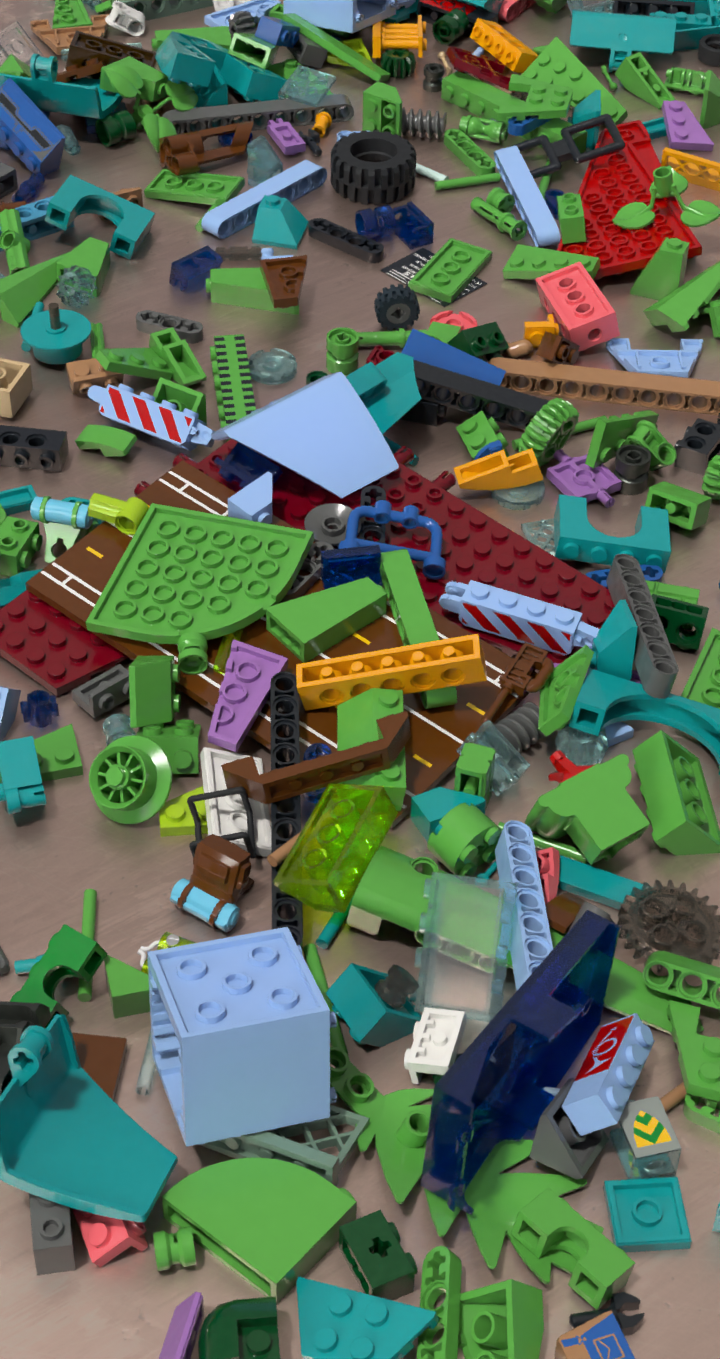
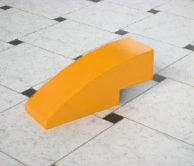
M532 448L509 457L506 456L504 450L453 468L460 489H510L544 480Z

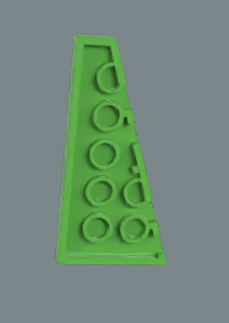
M557 36L521 75L573 89L570 110L595 90H601V115L609 114L615 125L621 124L628 116L627 110Z

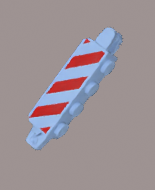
M121 383L118 387L108 384L107 389L97 385L89 387L87 392L89 399L100 404V414L110 418L112 421L189 451L197 448V445L212 448L214 444L211 433L215 431L208 428L205 422L199 420V414L184 408V411L180 412L176 410L177 405L165 400H162L161 404L154 402L156 397L142 391L140 396L133 393V388Z
M470 580L468 585L449 581L445 587L446 594L441 595L438 601L443 609L458 613L459 620L465 626L521 643L527 642L541 649L564 656L570 654L574 646L583 647L587 645L592 649L593 639L597 637L600 630L583 622V613L473 580Z

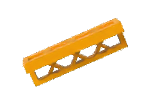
M667 147L663 149L661 166L667 167L670 165L677 173L684 176L689 183L720 192V163Z

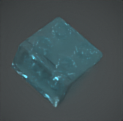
M298 65L278 92L279 100L291 99L317 107L336 82V76Z

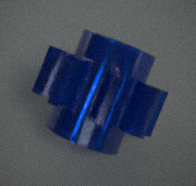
M35 690L28 693L27 701L20 702L24 722H30L32 726L37 728L51 725L52 716H59L55 695L50 696L48 692L43 690Z

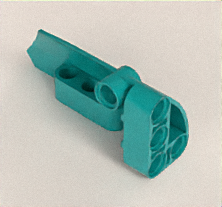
M396 352L377 365L369 362L346 376L371 414L382 435L421 400L415 377L413 357Z

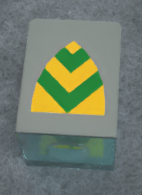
M655 1096L627 1102L618 1121L621 1128L610 1131L611 1141L627 1179L676 1177L682 1148L660 1098Z

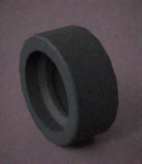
M710 34L700 39L698 59L701 62L720 67V34Z

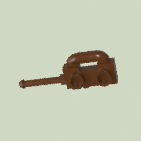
M527 642L524 643L512 663L506 666L505 673L500 675L501 692L486 715L481 718L483 726L491 724L492 718L507 695L516 693L524 696L526 691L535 693L544 687L554 670V664L548 658V651ZM535 670H539L536 677L532 679V677L530 676L531 673Z

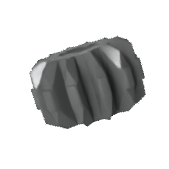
M240 11L231 14L228 22L232 38L234 32L256 33V24L250 12Z

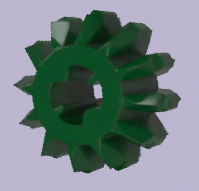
M408 49L386 50L382 54L381 68L391 74L390 78L404 79L405 77H410L416 68L414 53L409 52Z

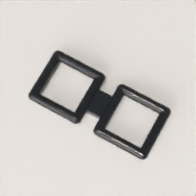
M609 114L563 128L560 132L563 139L550 143L546 135H541L515 144L520 152L542 145L551 164L531 170L530 173L533 179L561 170V162L573 159L576 164H581L625 148V142ZM605 124L614 143L581 154L571 135Z

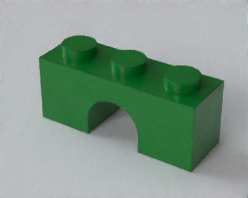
M64 924L61 930L52 936L47 951L41 960L32 966L29 978L21 990L12 996L10 1002L41 1003L48 1006L51 1019L45 1026L46 1029L56 1014H64L66 1017L69 1014L54 998L57 985L68 977H78L89 983L107 956L106 951L96 941Z

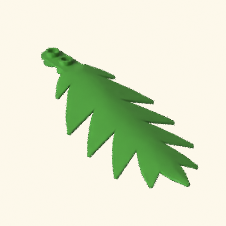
M334 1046L330 1047V1064L335 1066V1068L330 1066V1087H334L340 1098L356 1114L369 1118L368 1127L357 1140L359 1150L366 1152L375 1135V1147L382 1170L398 1204H403L423 1173L424 1190L431 1218L440 1237L446 1235L461 1208L465 1205L470 1228L488 1268H496L505 1234H507L524 1263L542 1283L548 1284L550 1282L551 1264L572 1275L577 1263L573 1255L564 1250L555 1249L548 1251L539 1259L519 1242L511 1232L519 1210L549 1187L558 1196H562L584 1187L587 1184L586 1179L580 1178L576 1180L569 1176L555 1174L502 1173L530 1156L534 1140L482 1139L461 1142L504 1118L506 1112L501 1110L471 1106L431 1153L437 1105L416 1104L435 1096L436 1090L412 1088L398 1090L383 1096L374 1087L372 1079L368 1075L361 1073L351 1063L348 1054L343 1049ZM592 1223L593 1225H595V1226L597 1227V1229L599 1230V1232H601V1233L603 1232V1230H604L603 1227H601V1226H599V1225H597V1224Z

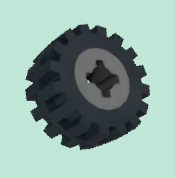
M393 284L390 285L389 289L385 287L383 288V293L379 292L374 300L377 320L383 328L387 326L389 331H392L393 328L395 331H399V328L406 330L408 325L412 327L414 320L417 321L419 318L420 308L417 296L408 286L403 288V284H398V287H395Z

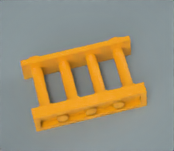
M418 15V23L385 24V21L374 23L372 58H381V51H385V49H418V58H422L423 51H427V38H423V34H426V21H422V15Z

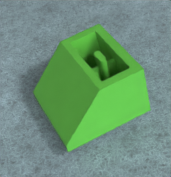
M377 81L363 91L362 131H387L393 135L401 136L402 100L396 87Z

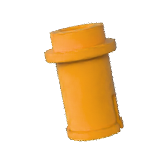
M321 112L315 117V125L312 130L317 131L320 134V138L325 135L326 129L331 126L332 118L330 114Z

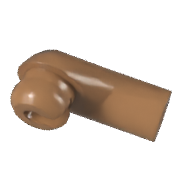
M526 339L512 343L507 342L510 348L502 354L517 359L529 355L533 351V345Z

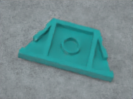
M299 1276L296 1281L301 1355L303 1359H400L414 1348L412 1342L427 1327L432 1330L439 1321L435 1311Z

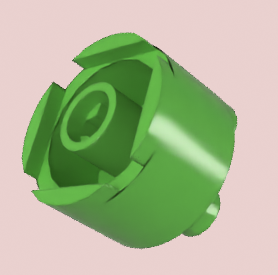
M461 803L451 809L439 821V824L442 826L441 830L437 835L432 831L428 839V851L455 876L460 877L463 881H468L475 874L478 866L484 862L491 863L496 859L495 848L502 830L474 804L471 803L469 806L467 803Z

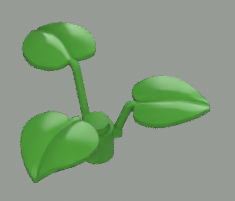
M113 65L105 69V73L108 75L113 88L119 95L128 99L137 96L135 105L132 107L135 110L132 117L135 121L136 129H145L151 144L159 153V138L176 135V129L169 119L154 113L171 100L173 106L178 111L183 112L193 109L198 103V96L194 89L184 81H181L180 84L168 81L165 85V91L169 97L152 109L146 104L139 106L141 98L139 89L143 87V80L134 69L125 65Z
M668 165L667 167H658L653 171L654 181L650 186V204L647 206L642 202L629 203L618 211L612 221L615 225L625 229L646 227L655 219V213L651 211L654 208L655 198H669L670 196H676L682 210H684L680 216L681 221L689 227H701L715 221L720 217V209L713 203L705 200H695L689 206H686L680 195L687 190L688 181Z

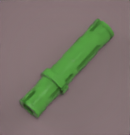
M399 328V331L357 332L359 335V347L380 345L404 348L412 330ZM427 329L418 330V331H420V332L426 334Z

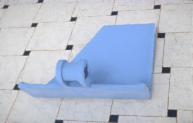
M342 372L326 375L211 433L213 440L222 441L231 438L287 467L339 498H343L399 468L377 424Z

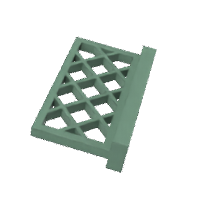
M330 1104V1118L278 1128L269 1132L261 1131L240 1137L217 1140L201 1144L200 1146L236 1159L270 1158L291 1162L319 1174L337 1186L338 1174L356 1148L358 1138L368 1127L369 1118ZM348 1124L354 1126L355 1129L338 1134L335 1126ZM328 1128L330 1137L314 1140L310 1133ZM303 1134L307 1142L301 1144L287 1138ZM336 1146L339 1154L336 1157L320 1150Z

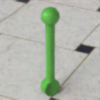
M601 66V72L610 84L609 89L615 91L617 84L613 83L606 66Z

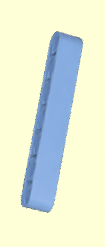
M515 145L495 150L494 159L496 167L509 193L515 198V206L522 220L527 223V230L535 246L543 248L559 244L561 238L558 226L518 147Z
M304 160L208 211L202 219V228L218 238H227L256 221L258 206L264 195H276L293 202L323 185L327 178V170L309 160Z
M511 820L504 824L496 845V864L517 995L522 1003L527 1006L540 1008L547 1003L558 973L531 828L525 823Z

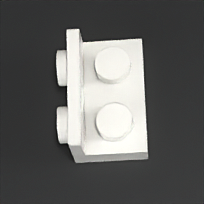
M424 1008L421 1020L416 1021L414 1025L412 1047L406 1050L404 1057V1067L406 1070H409L412 1084H420L423 1073L451 1075L467 1023L465 1011Z

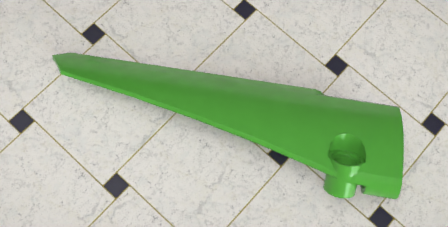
M384 846L379 847L354 894L346 921L347 925L374 936L375 934L378 935L382 920H387L414 931L415 938L420 944L487 973L503 975L507 972L508 967L513 969L501 898L440 870L436 862L428 857L413 859ZM549 927L558 973L554 984L555 987L625 1016L637 1013L644 1024L672 1035L671 1019L667 1017L669 1001L692 1005L691 1001L649 988L644 982L642 972L569 933L563 934ZM700 1019L698 1020L697 1034L704 1030Z

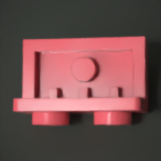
M72 1208L93 1264L102 1267L130 1246L140 1251H144L149 1247L144 1236L146 1227L143 1222L115 1219Z

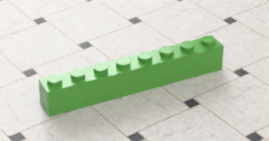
M457 71L442 78V99L484 119L498 121V111L501 104L525 105V101L466 73ZM506 117V121H498V122H505V123H506V127H508V120H509L511 117ZM553 118L520 137L530 140L546 135L550 143L562 140L561 130L573 124L560 118ZM586 130L571 135L580 153L586 151L588 134Z

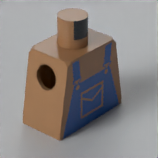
M612 1310L562 1334L557 1339L554 1355L555 1359H635Z

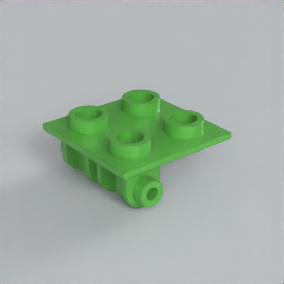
M672 67L666 71L667 79L664 85L672 91L682 90L694 95L704 94L707 72Z

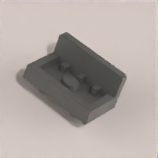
M119 664L72 690V699L93 718H96L130 699L129 671Z

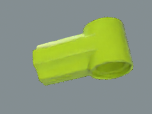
M94 493L90 498L87 510L88 516L114 523L116 528L122 533L134 535L149 507L143 500L136 497L123 501Z

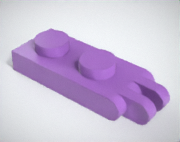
M281 118L276 119V123L274 120H268L267 132L285 155H295L298 152L306 151V143L288 121L284 122Z

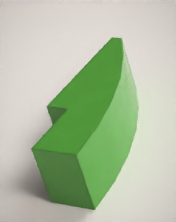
M173 327L150 334L149 348H152L161 359L166 361V365L173 372L172 378L178 384L186 387L207 380L206 374L186 340H180Z

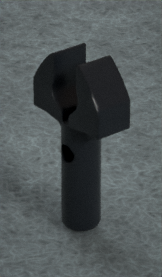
M308 129V136H306L300 130L298 134L306 145H308L315 156H320L322 150L317 144L320 143V134L315 130Z
M625 1292L613 1293L611 1305L608 1308L571 1314L569 1316V1324L574 1329L612 1310L623 1335L628 1336L633 1335L643 1323L644 1313L626 1316L621 1313L623 1311L638 1310L640 1299Z

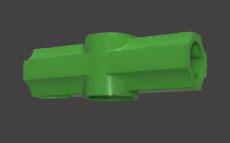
M4 209L0 212L2 232L0 248L5 250L11 275L30 267L28 252L30 251L31 243L24 237L19 211L16 209Z

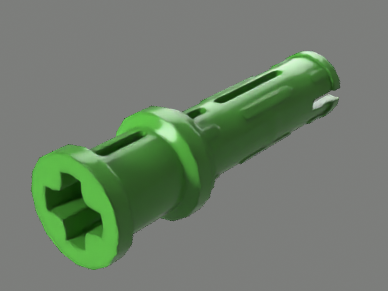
M475 197L470 204L471 210L496 224L500 232L508 233L510 238L515 241L521 240L525 236L528 226L523 220H516L510 212L503 213L479 197Z

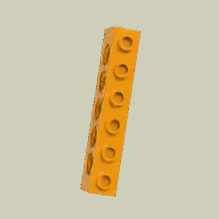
M479 634L296 664L297 691L305 711L340 705L371 688L403 690V694L487 681L485 655Z

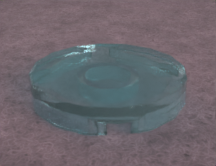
M273 348L270 349V352L265 353L264 350H259L248 359L251 378L259 383L278 385L290 381L297 374L296 358L286 350Z
M541 480L520 487L491 490V496L493 499L499 500L498 504L505 508L526 510L530 509L531 505L536 503L537 506L542 502L545 495V483Z

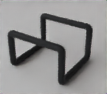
M243 787L193 795L187 799L195 823V841L189 844L193 858L197 844L203 840L201 820L194 802L239 793L246 810L248 833L238 832L219 837L228 841L243 838L247 851L250 853V858L254 859L256 857L253 812L246 790Z

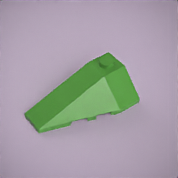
M509 1279L460 1294L458 1348L462 1349L465 1359H539L544 1332L543 1295L541 1289Z

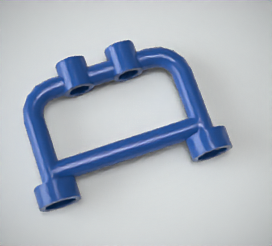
M379 500L375 503V507L360 506L350 512L347 520L345 540L339 543L337 556L340 561L352 564L360 560L361 551L378 554L407 549L411 560L423 562L422 572L424 576L430 579H440L446 572V561L441 557L442 528L432 518L419 515L420 510L416 506H405L403 512L392 510V504L389 501ZM370 517L374 518V521L379 524H387L390 521L401 523L406 529L426 528L431 532L430 552L358 539L359 519Z

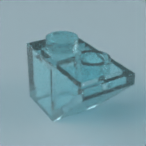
M261 135L247 144L248 185L255 187L283 172L282 161L264 136Z

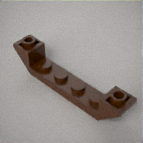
M407 711L377 719L379 740L366 742L342 751H335L331 754L305 760L281 769H274L259 775L253 756L223 764L221 766L227 789L243 787L248 798L267 805L389 769L411 737L409 715Z

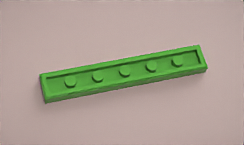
M295 13L283 15L282 20L300 27V34L374 81L386 82L389 80L390 73Z

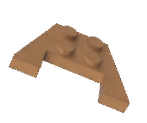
M109 14L92 15L91 26L51 29L48 19L30 21L31 30L57 55L68 56L69 47L76 31L104 38L109 26L105 18Z

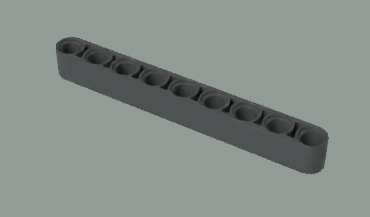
M332 94L199 107L183 112L170 110L165 112L162 117L169 119L172 123H176L174 127L177 135L254 120L251 131L266 130L268 120H274L276 123L278 118H281L284 122L288 121L292 127L315 125V117L321 112L329 113L332 123L345 122L353 117L354 108L345 94Z

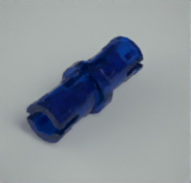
M34 172L28 180L20 184L19 190L12 195V202L23 200L27 202L30 198L35 197L38 189L45 183L44 176L39 172L37 174Z

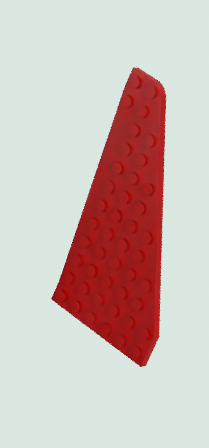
M640 120L616 125L625 142L624 149L592 159L589 162L578 192L581 196L584 212L586 241L562 244L561 238L557 251L598 257L601 266L593 280L613 274L620 275L631 270H643L665 238H678L681 241L688 242L687 259L702 255L701 244L689 226H686L681 221L682 211L675 196L655 198L654 208L651 210L655 213V219L646 227L625 229L615 225L612 221L618 211L629 203L642 202L647 206L650 204V186L654 181L653 171L658 167H662L651 144V138L647 129ZM607 128L600 133L595 149L614 143Z

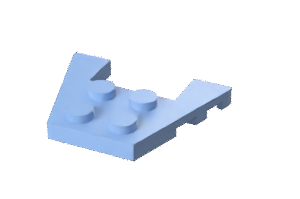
M613 338L606 342V349L629 372L683 378L690 377L703 347V339H680V350L631 349L629 338Z

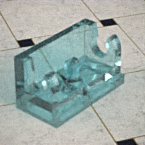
M490 720L484 722L475 734L472 732L457 749L461 756L464 744L470 742L496 750L492 791L497 797L517 783L531 766Z

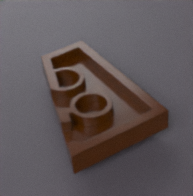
M307 255L260 260V270L274 308L298 306L307 267Z

